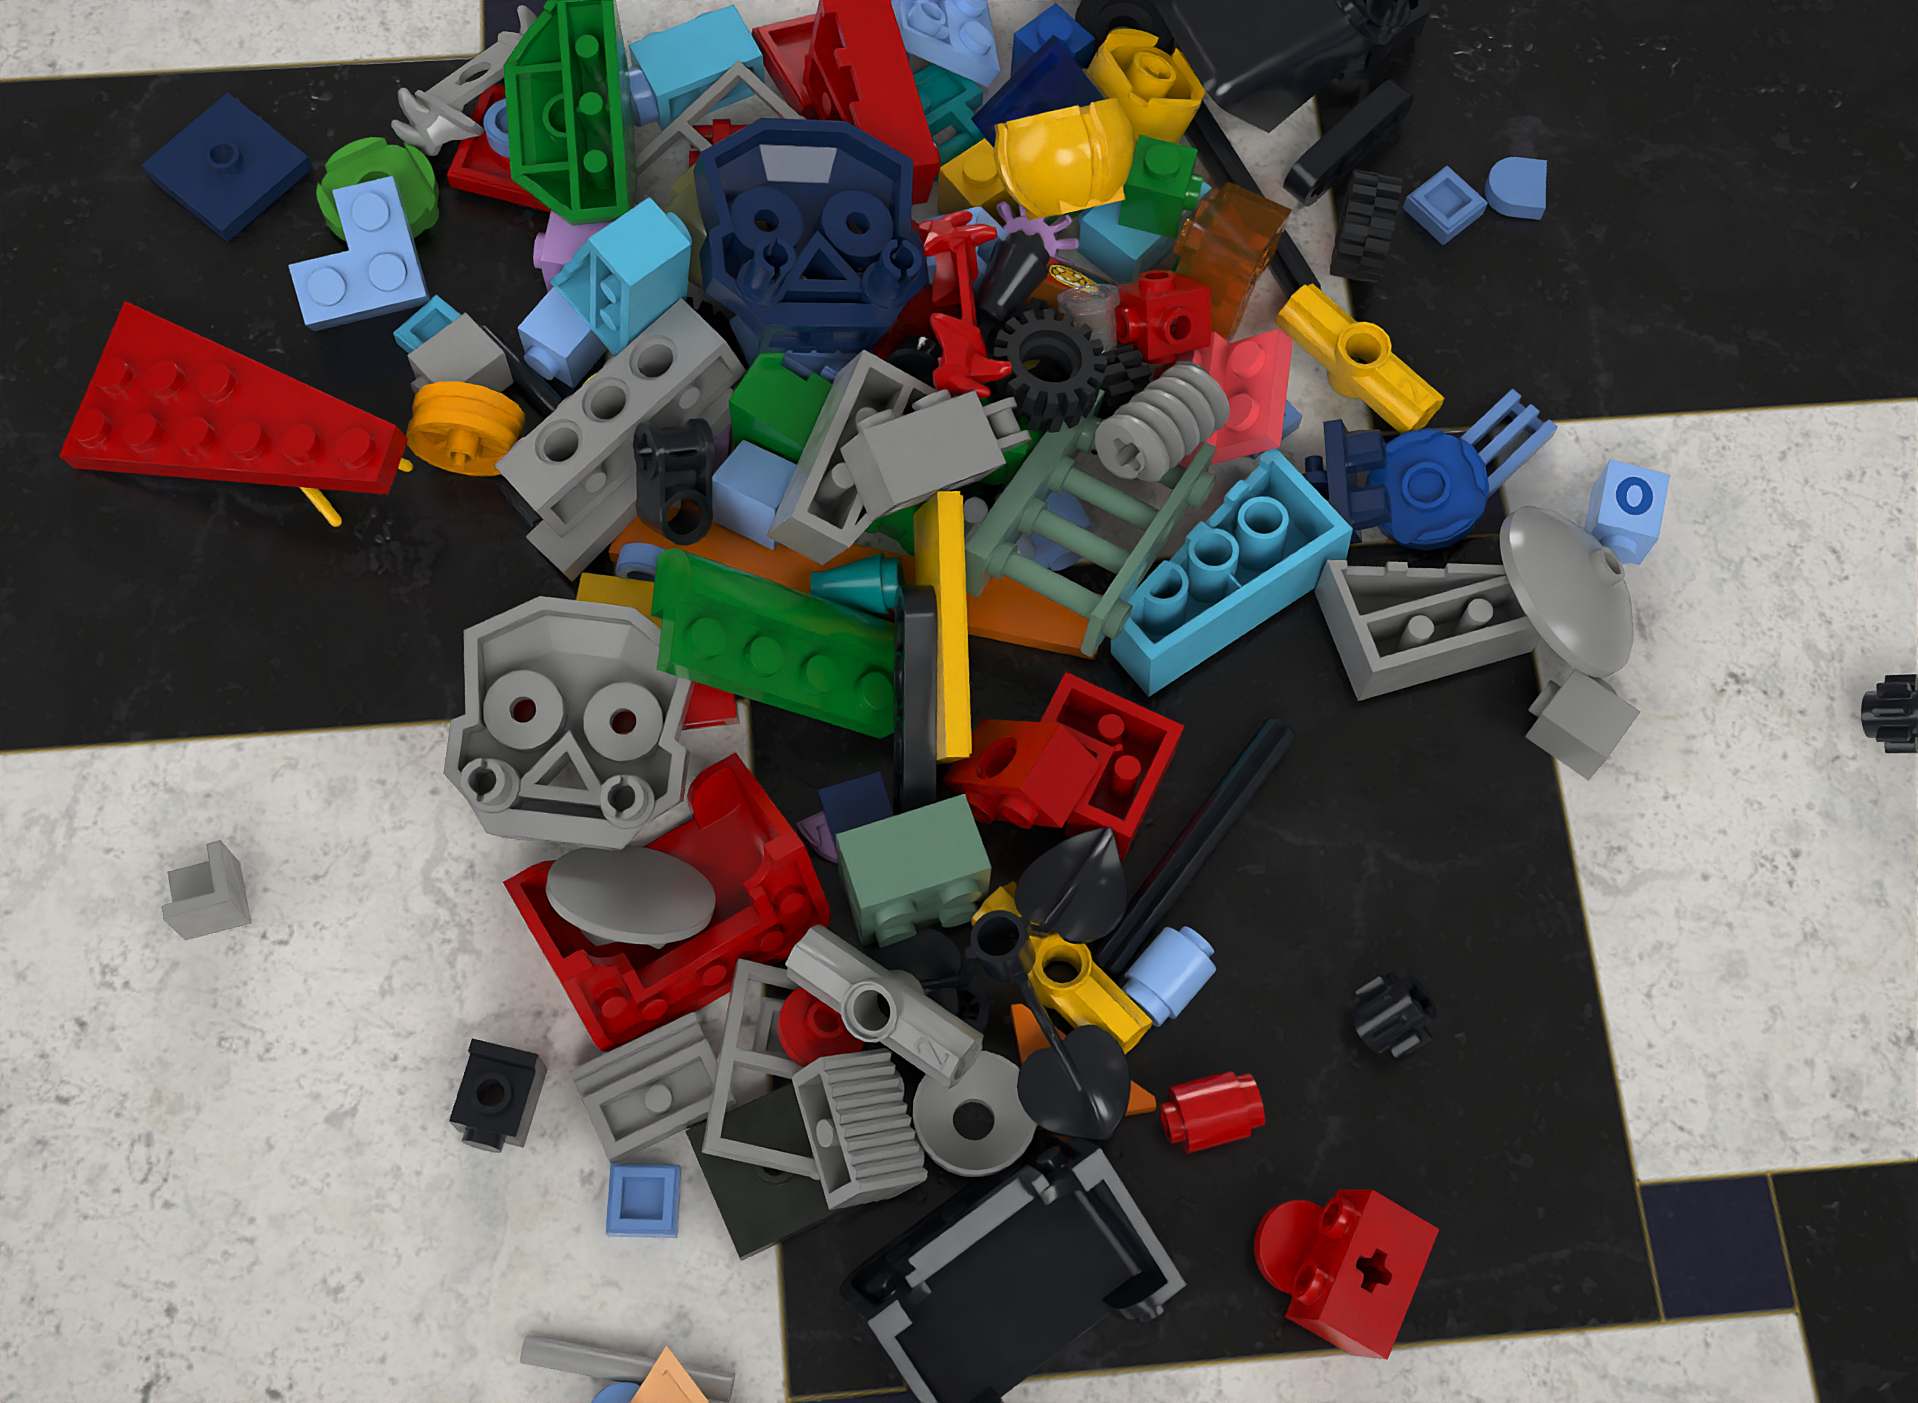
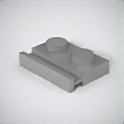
M692 1012L569 1072L610 1163H617L707 1119L718 1062L695 1013ZM730 1087L726 1109L736 1105V1100Z

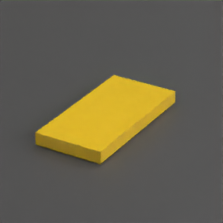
M937 491L913 514L916 585H932L937 601L936 765L949 764L967 758L969 754H972L963 495H960V491Z

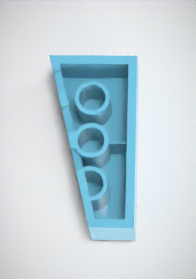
M1277 448L1267 450L1260 457L1258 467L1244 481L1240 479L1224 497V503L1205 523L1200 521L1186 536L1185 544L1169 561L1164 560L1135 590L1127 602L1133 605L1130 616L1119 636L1115 640L1111 639V654L1148 697L1314 589L1327 560L1347 559L1353 528Z

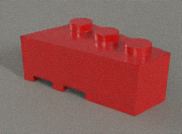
M819 0L802 80L819 120L847 121L913 159L912 205L927 203L934 178L940 172V155L936 144L932 141L891 0Z

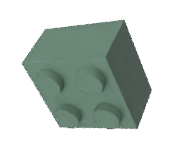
M965 794L836 834L838 876L862 947L878 942L879 947L882 948L915 936L917 934L915 929L941 922L942 927L945 928L964 924L972 920V917L988 897L992 867Z

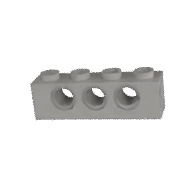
M681 297L619 354L612 356L604 364L603 368L579 390L565 398L556 410L532 432L518 440L511 447L510 451L494 466L542 519L563 538L636 472L633 441L636 427L640 423L652 422L658 428L685 426L689 419L696 418L747 371L727 342Z

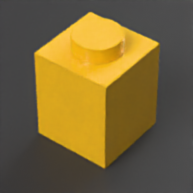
M983 139L940 167L937 209L943 215L981 206L999 225L1004 227L1007 223L1000 216L997 205L1001 202H1007L1013 209L1016 217H1018L1019 204L1005 190L997 174L993 155L994 148L986 139Z

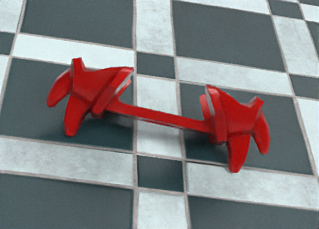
M956 211L943 216L939 220L932 219L920 222L919 225L920 240L924 247L923 255L926 257L934 255L937 265L933 279L932 302L940 307L957 305L961 302L962 307L961 319L940 313H933L930 316L929 322L943 350L942 357L937 358L939 367L932 372L933 384L937 392L948 389L951 398L975 390L978 398L982 399L988 398L991 391L980 383L1001 379L1013 371L1012 363L1009 361L987 358L986 346L981 331L977 327L973 289V282L978 277L976 247L996 239L998 234L997 228L985 224L967 225L972 220L971 212Z

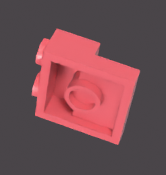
M1280 328L1232 343H1228L1219 334L1212 332L1210 347L1179 353L1175 361L1158 366L1155 369L1153 381L1159 379L1164 371L1174 367L1177 361L1190 360L1201 365L1225 392L1230 405V416L1226 424L1221 429L1214 431L1206 441L1216 447L1210 465L1281 446L1293 340ZM1204 442L1199 443L1193 453L1184 456L1179 465L1188 468Z

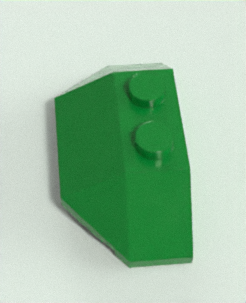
M547 0L543 6L544 11L528 28L503 64L511 179L571 226L613 222L634 208L637 189L630 77L616 0Z

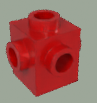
M1166 270L1146 271L1138 275V281L1115 286L1116 308L1113 310L1111 317L1114 335L1117 342L1122 344L1132 343L1133 351L1139 349L1143 355L1142 362L1147 364H1167L1175 361L1179 353L1211 346L1210 286L1180 273Z

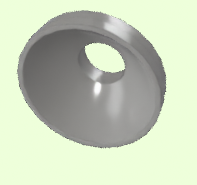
M981 1051L974 1065L966 1072L960 1082L950 1089L928 1074H925L918 1085L913 1100L912 1119L918 1140L924 1151L936 1164L949 1172L961 1176L983 1177L996 1174L1010 1167L1024 1154L1032 1141L1037 1124L1026 1114L1018 1098L1017 1082L1020 1069L1003 1056L988 1051ZM969 1102H977L987 1107L994 1119V1126L991 1132L986 1137L976 1141L962 1137L956 1131L953 1124V1116L957 1109Z

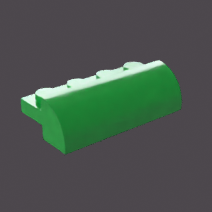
M671 548L658 555L651 616L662 619L656 670L881 739L894 733V622L679 548Z

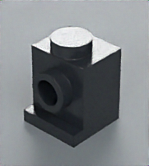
M472 1038L468 1049L470 1056L449 1122L458 1132L464 1133L461 1142L468 1146L495 1153L502 1152L504 1143L524 1148L548 1069L538 1054ZM492 1085L504 1087V1097L499 1104L491 1107L482 1105L486 1088Z

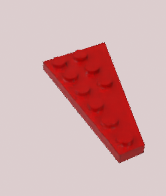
M124 301L59 457L74 469L389 494L408 438L392 423Z

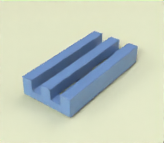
M1514 389L1509 391L1461 437L1475 447L1507 415L1513 419L1501 433L1478 453L1486 466L1524 429L1532 435L1488 477V498L1545 445L1558 428L1550 419L1546 423L1539 420L1537 416L1540 411L1532 404L1527 408L1520 404L1521 395Z

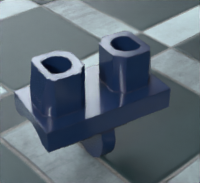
M1342 419L1323 422L1327 471L1323 469V457L1314 455L1305 458L1306 473L1301 475L1326 501L1329 500V504L1353 528L1350 544L1362 543L1361 530L1392 522L1391 500L1386 485L1383 483L1358 487L1357 473L1387 468L1385 439L1379 429L1348 432Z

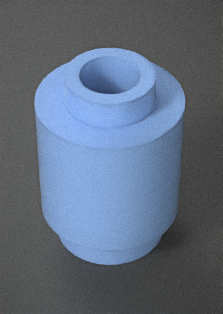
M1184 926L1179 932L1170 927H1165L1124 974L1127 982L1121 990L1153 1021V1025L1160 1027L1167 1017L1175 1019L1216 972V967L1209 959L1214 950L1201 935L1187 926Z

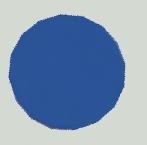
M1431 428L1405 432L1386 444L1387 468L1369 471L1365 486L1384 483L1389 491L1392 522L1377 526L1381 533L1402 547L1423 551L1450 547L1468 536L1484 516L1489 496L1486 466L1472 444L1460 437L1457 439L1452 435L1444 434L1442 430Z

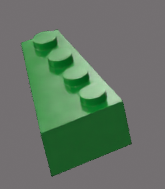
M759 353L728 400L734 447L736 449L741 441L745 440L794 464H798L832 384L814 372L805 381L783 367L781 363L786 357L784 353ZM977 481L966 485L970 490L984 496V483ZM926 501L876 519L864 532L870 534L880 532L898 541L908 554L915 556L913 514ZM965 519L964 540L974 525Z

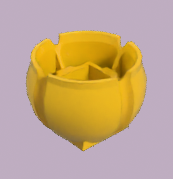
M1119 98L1092 102L1084 107L1077 105L1007 121L1005 124L994 125L996 138L993 155L997 174L1005 190L1025 209L1027 220L1065 214L1125 200L1123 186L1128 179L1133 164L1134 138L1131 124L1120 106Z

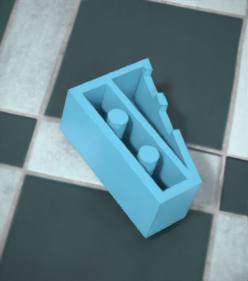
M649 197L587 239L572 256L573 259L566 263L560 269L561 272L549 282L609 351L616 355L681 297L686 301L692 239L684 223L674 213L668 212L665 214Z

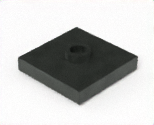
M793 1082L726 1112L724 1115L721 1138L803 1157H812V1148ZM707 1122L685 1131L741 1261L863 1204L829 1210L821 1180L702 1153Z

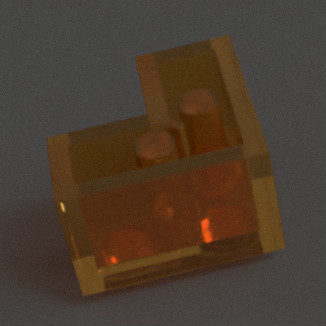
M1227 181L1214 199L1204 197L1193 221L1187 219L1183 224L1173 248V253L1181 256L1176 272L1173 273H1180L1210 286L1211 333L1216 332L1230 343L1238 331L1257 281L1273 260L1292 209Z

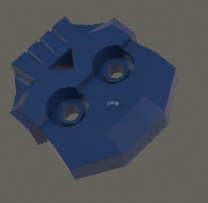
M760 118L700 152L693 172L698 207L707 234L699 252L704 296L715 298L745 322L759 338V353H786L788 350H792V353H811L812 350H816L817 353H835L836 351L841 353H860L863 350L869 352L891 327L900 312L913 300L917 299L929 283L926 256L923 255L924 247L920 240V234L911 230L913 159L849 122ZM755 222H766L772 227L773 231H762L756 226ZM851 223L859 226L863 234L851 232L847 224Z

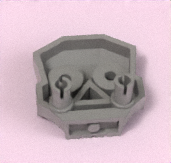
M539 596L464 630L465 715L452 719L450 722L443 774L466 798L486 833L508 839L622 852L649 822L684 801L690 752L679 743V738L695 682L656 670L661 629L634 607ZM526 699L534 701L536 714L532 720L525 723L517 722L513 715L516 704ZM623 711L632 712L636 716V726L633 731L623 735L616 733L612 725L614 717ZM572 760L588 790L547 785Z

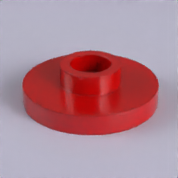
M802 987L797 988L788 996L779 1011L777 1034L780 1044L787 1055L802 1067H806L820 1057L860 1052L865 1043L855 1038L847 1030L840 1013Z
M1291 1200L1279 1203L1263 1216L1257 1227L1254 1239V1253L1257 1265L1264 1278L1273 1287L1284 1293L1291 1294L1294 1276L1299 1268L1309 1260L1320 1234L1317 1226L1323 1207L1306 1200Z

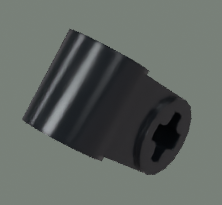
M703 418L689 419L685 426L658 428L652 422L640 423L636 427L633 441L636 462L637 499L635 506L637 516L644 525L677 545L688 546L697 543L706 536L713 520L712 467L715 459V444L712 430L708 422ZM681 499L679 512L672 520L667 521L669 509L676 501Z

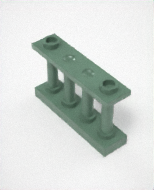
M1101 389L1092 411L1086 419L1081 416L1079 424L1071 429L1068 428L1063 420L1059 432L1049 433L1048 430L990 509L986 518L980 523L965 544L967 593L978 598L992 577L1002 580L1006 576L1089 619L1080 652L1091 658L1105 636L1113 640L1119 636L1133 608V605L1127 602L1189 507L1192 506L1200 510L1216 480V476L1208 472L1216 447L1207 442H1204L1188 468L1178 464L1176 467L1170 468L1161 480L1156 481L1173 490L1160 510L1076 468L1077 461L1075 458L1080 451L1090 454L1092 450L1097 451L1095 431L1104 420L1098 417L1105 391ZM1065 490L1145 531V533L1131 553L1047 510L1048 503L1046 500L1052 491L1061 495ZM1034 533H1037L1117 574V576L1102 597L1017 553L1018 546L1016 543L1021 535L1025 534L1031 537Z

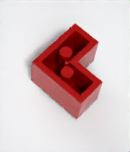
M1065 672L1040 722L1060 723L1101 765L1069 815L1064 835L1071 838L1087 831L1109 827L1114 833L1120 861L1123 862L1175 755L1184 725Z

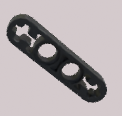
M899 585L895 594L893 812L895 816L936 803L937 601L932 585Z

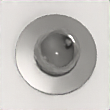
M627 845L622 852L583 847L566 853L553 863L548 872L546 895L551 906L561 917L580 928L582 934L595 946L613 942L648 944L660 949L666 943L680 941L702 931L712 919L716 901L712 885L697 869L669 854Z

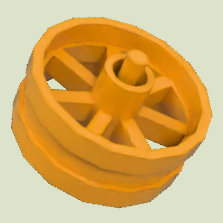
M460 381L435 382L424 385L415 394L412 407L413 418L409 421L406 433L408 438L407 445L416 456L431 465L450 472L470 476L499 475L501 473L494 465L522 438L525 414L517 403L502 393L484 386Z

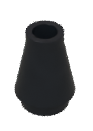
M1016 232L1009 233L1004 241L995 243L975 300L976 318L980 323L992 329H1002L1007 319L1048 277L1046 267L1050 262V255L1041 244L1024 234Z

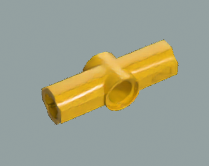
M1313 283L1309 286L1304 284L1290 297L1286 305L1278 313L1275 324L1328 370L1329 384L1337 393L1348 398H1360L1400 434L1421 430L1442 406L1445 398L1391 352L1390 338L1382 328L1373 323L1355 321ZM1350 357L1361 358L1368 364L1357 363Z
M1012 881L1008 885L1000 886L991 894L972 917V925L974 926L983 915L996 910L1009 911L1019 918L1022 917L1015 906L1017 884ZM1054 929L1048 937L1043 939L1029 936L1035 948L1036 960L1027 976L1041 1003L1048 1008L1057 1010L1074 1029L1083 1025H1095L1108 1032L1119 1043L1126 1055L1151 1028L1153 1021L1092 961L1091 952L1086 944L1066 942L1059 937ZM1063 961L1074 966L1079 975L1070 982L1058 983L1049 979L1043 970L1052 962Z

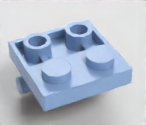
M891 0L909 64L910 57L913 54L986 87L999 74L1000 67L987 0Z

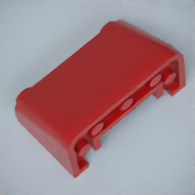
M736 752L703 770L690 784L687 802L693 819L643 846L644 848L669 854L688 863L703 874L712 885L716 897L714 913L709 924L699 933L680 941L666 943L660 949L648 944L613 942L595 946L582 934L580 928L561 917L551 906L547 898L546 883L548 872L556 860L542 861L532 865L503 882L594 1044L601 1051L610 1052L687 1014L695 1013L731 991L735 963L738 958L775 966L789 957L795 944L806 935L811 927L820 924L825 928L828 927L831 918L830 907L804 843Z

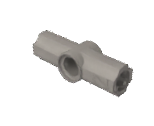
M821 924L811 927L806 935L795 944L785 963L787 966L786 977L840 1013L847 1030L855 1038L864 1042L880 1041L948 1089L960 1082L966 1072L974 1065L983 1048L982 1040L984 1035L925 996L920 982L912 974L903 970H887ZM878 992L888 1001L890 1006L889 1018L879 1009L877 1002Z

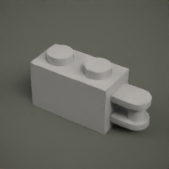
M945 389L913 403V413L896 418L893 410L888 409L863 419L856 424L859 434L842 446L840 451L869 519L873 521L929 500L937 491H953L983 479L1006 464L1002 453L1027 443L1031 440V436L1028 430H1020L1012 411L1017 407L1014 397L982 407L975 390L951 398L948 389Z

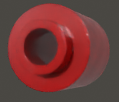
M1230 1070L1168 1087V1102L1159 1104L1160 1119L1168 1142L1170 1144L1180 1142L1186 1154L1250 1137L1251 1129L1265 1125L1262 1099L1256 1082L1250 1073L1236 1076Z

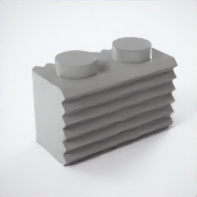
M887 1048L820 1057L791 1076L829 1210L845 1208L851 1205L856 1206L861 1203L866 1204L872 1201L877 1202L883 1199L887 1200L922 1183L927 1178L928 1171L923 1168L924 1149L915 1135L916 1131L910 1127L912 1118L906 1114L908 1104L903 1101L904 1083L901 1075L895 1069L896 1065L890 1061L892 1052Z

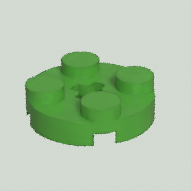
M370 137L349 143L335 152L325 165L327 174L322 180V185L318 182L316 192L320 209L330 229L339 238L346 241L332 190L390 176L394 177L399 186L413 239L425 229L435 225L439 218L437 206L439 189L432 166L420 150L405 142V148L398 145H387L385 138Z

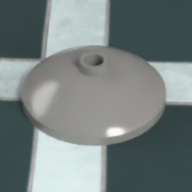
M1524 506L1508 515L1500 529L1501 557L1515 596L1535 629L1562 659L1584 674L1604 678L1621 670L1627 664L1630 657L1634 630L1631 597L1624 580L1625 571L1617 555L1608 547H1604L1586 529L1555 511L1536 506Z

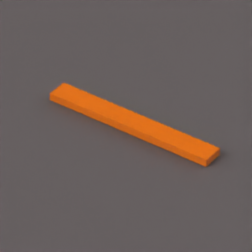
M671 507L668 511L667 521L672 520L680 509ZM637 516L611 542L609 549L611 561L617 562L622 546L628 543H646L666 550L679 548L810 594L812 572L825 571L883 552L886 558L900 557L905 585H916L915 556L852 544L839 555L821 565L781 543L773 551L715 522H712L705 537L697 543L685 546L677 545L650 529ZM1006 576L1002 580L992 577L978 598L966 592L967 628L969 635L1091 660L1096 659L1097 650L1092 658L1080 652L1089 619ZM891 608L890 615L868 614L894 619V608Z

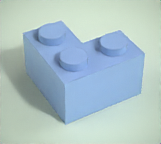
M390 176L332 190L349 251L288 265L305 325L313 331H318L425 305L430 301L401 192L394 177Z

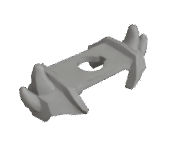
M521 5L517 9L521 25L519 33L507 31L499 33L497 43L428 91L418 90L414 93L415 98L408 89L401 88L398 91L399 105L408 118L410 125L399 120H393L391 126L396 134L407 144L419 148L424 155L428 156L438 155L443 143L448 141L481 136L485 129L462 113L464 105L504 78L503 64L528 28L537 19L529 8ZM488 70L480 78L471 82H465L475 73Z

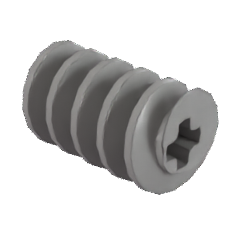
M1190 360L1177 361L1174 367L1164 371L1159 379L1149 383L1144 391L1133 396L1128 404L1118 408L1113 416L1100 423L1095 431V446L1098 456L1106 470L1118 478L1125 480L1138 478L1147 482L1161 480L1170 468L1176 467L1181 462L1184 456L1193 453L1199 443L1206 442L1214 431L1221 429L1226 424L1230 416V405L1225 392L1218 382L1201 365Z

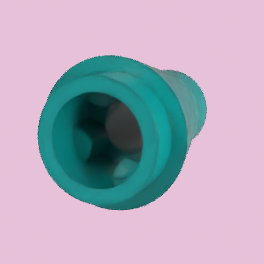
M881 552L832 569L812 572L810 585L811 594L862 612L890 615L891 608H894L897 587L905 585L900 557L886 558L885 554Z

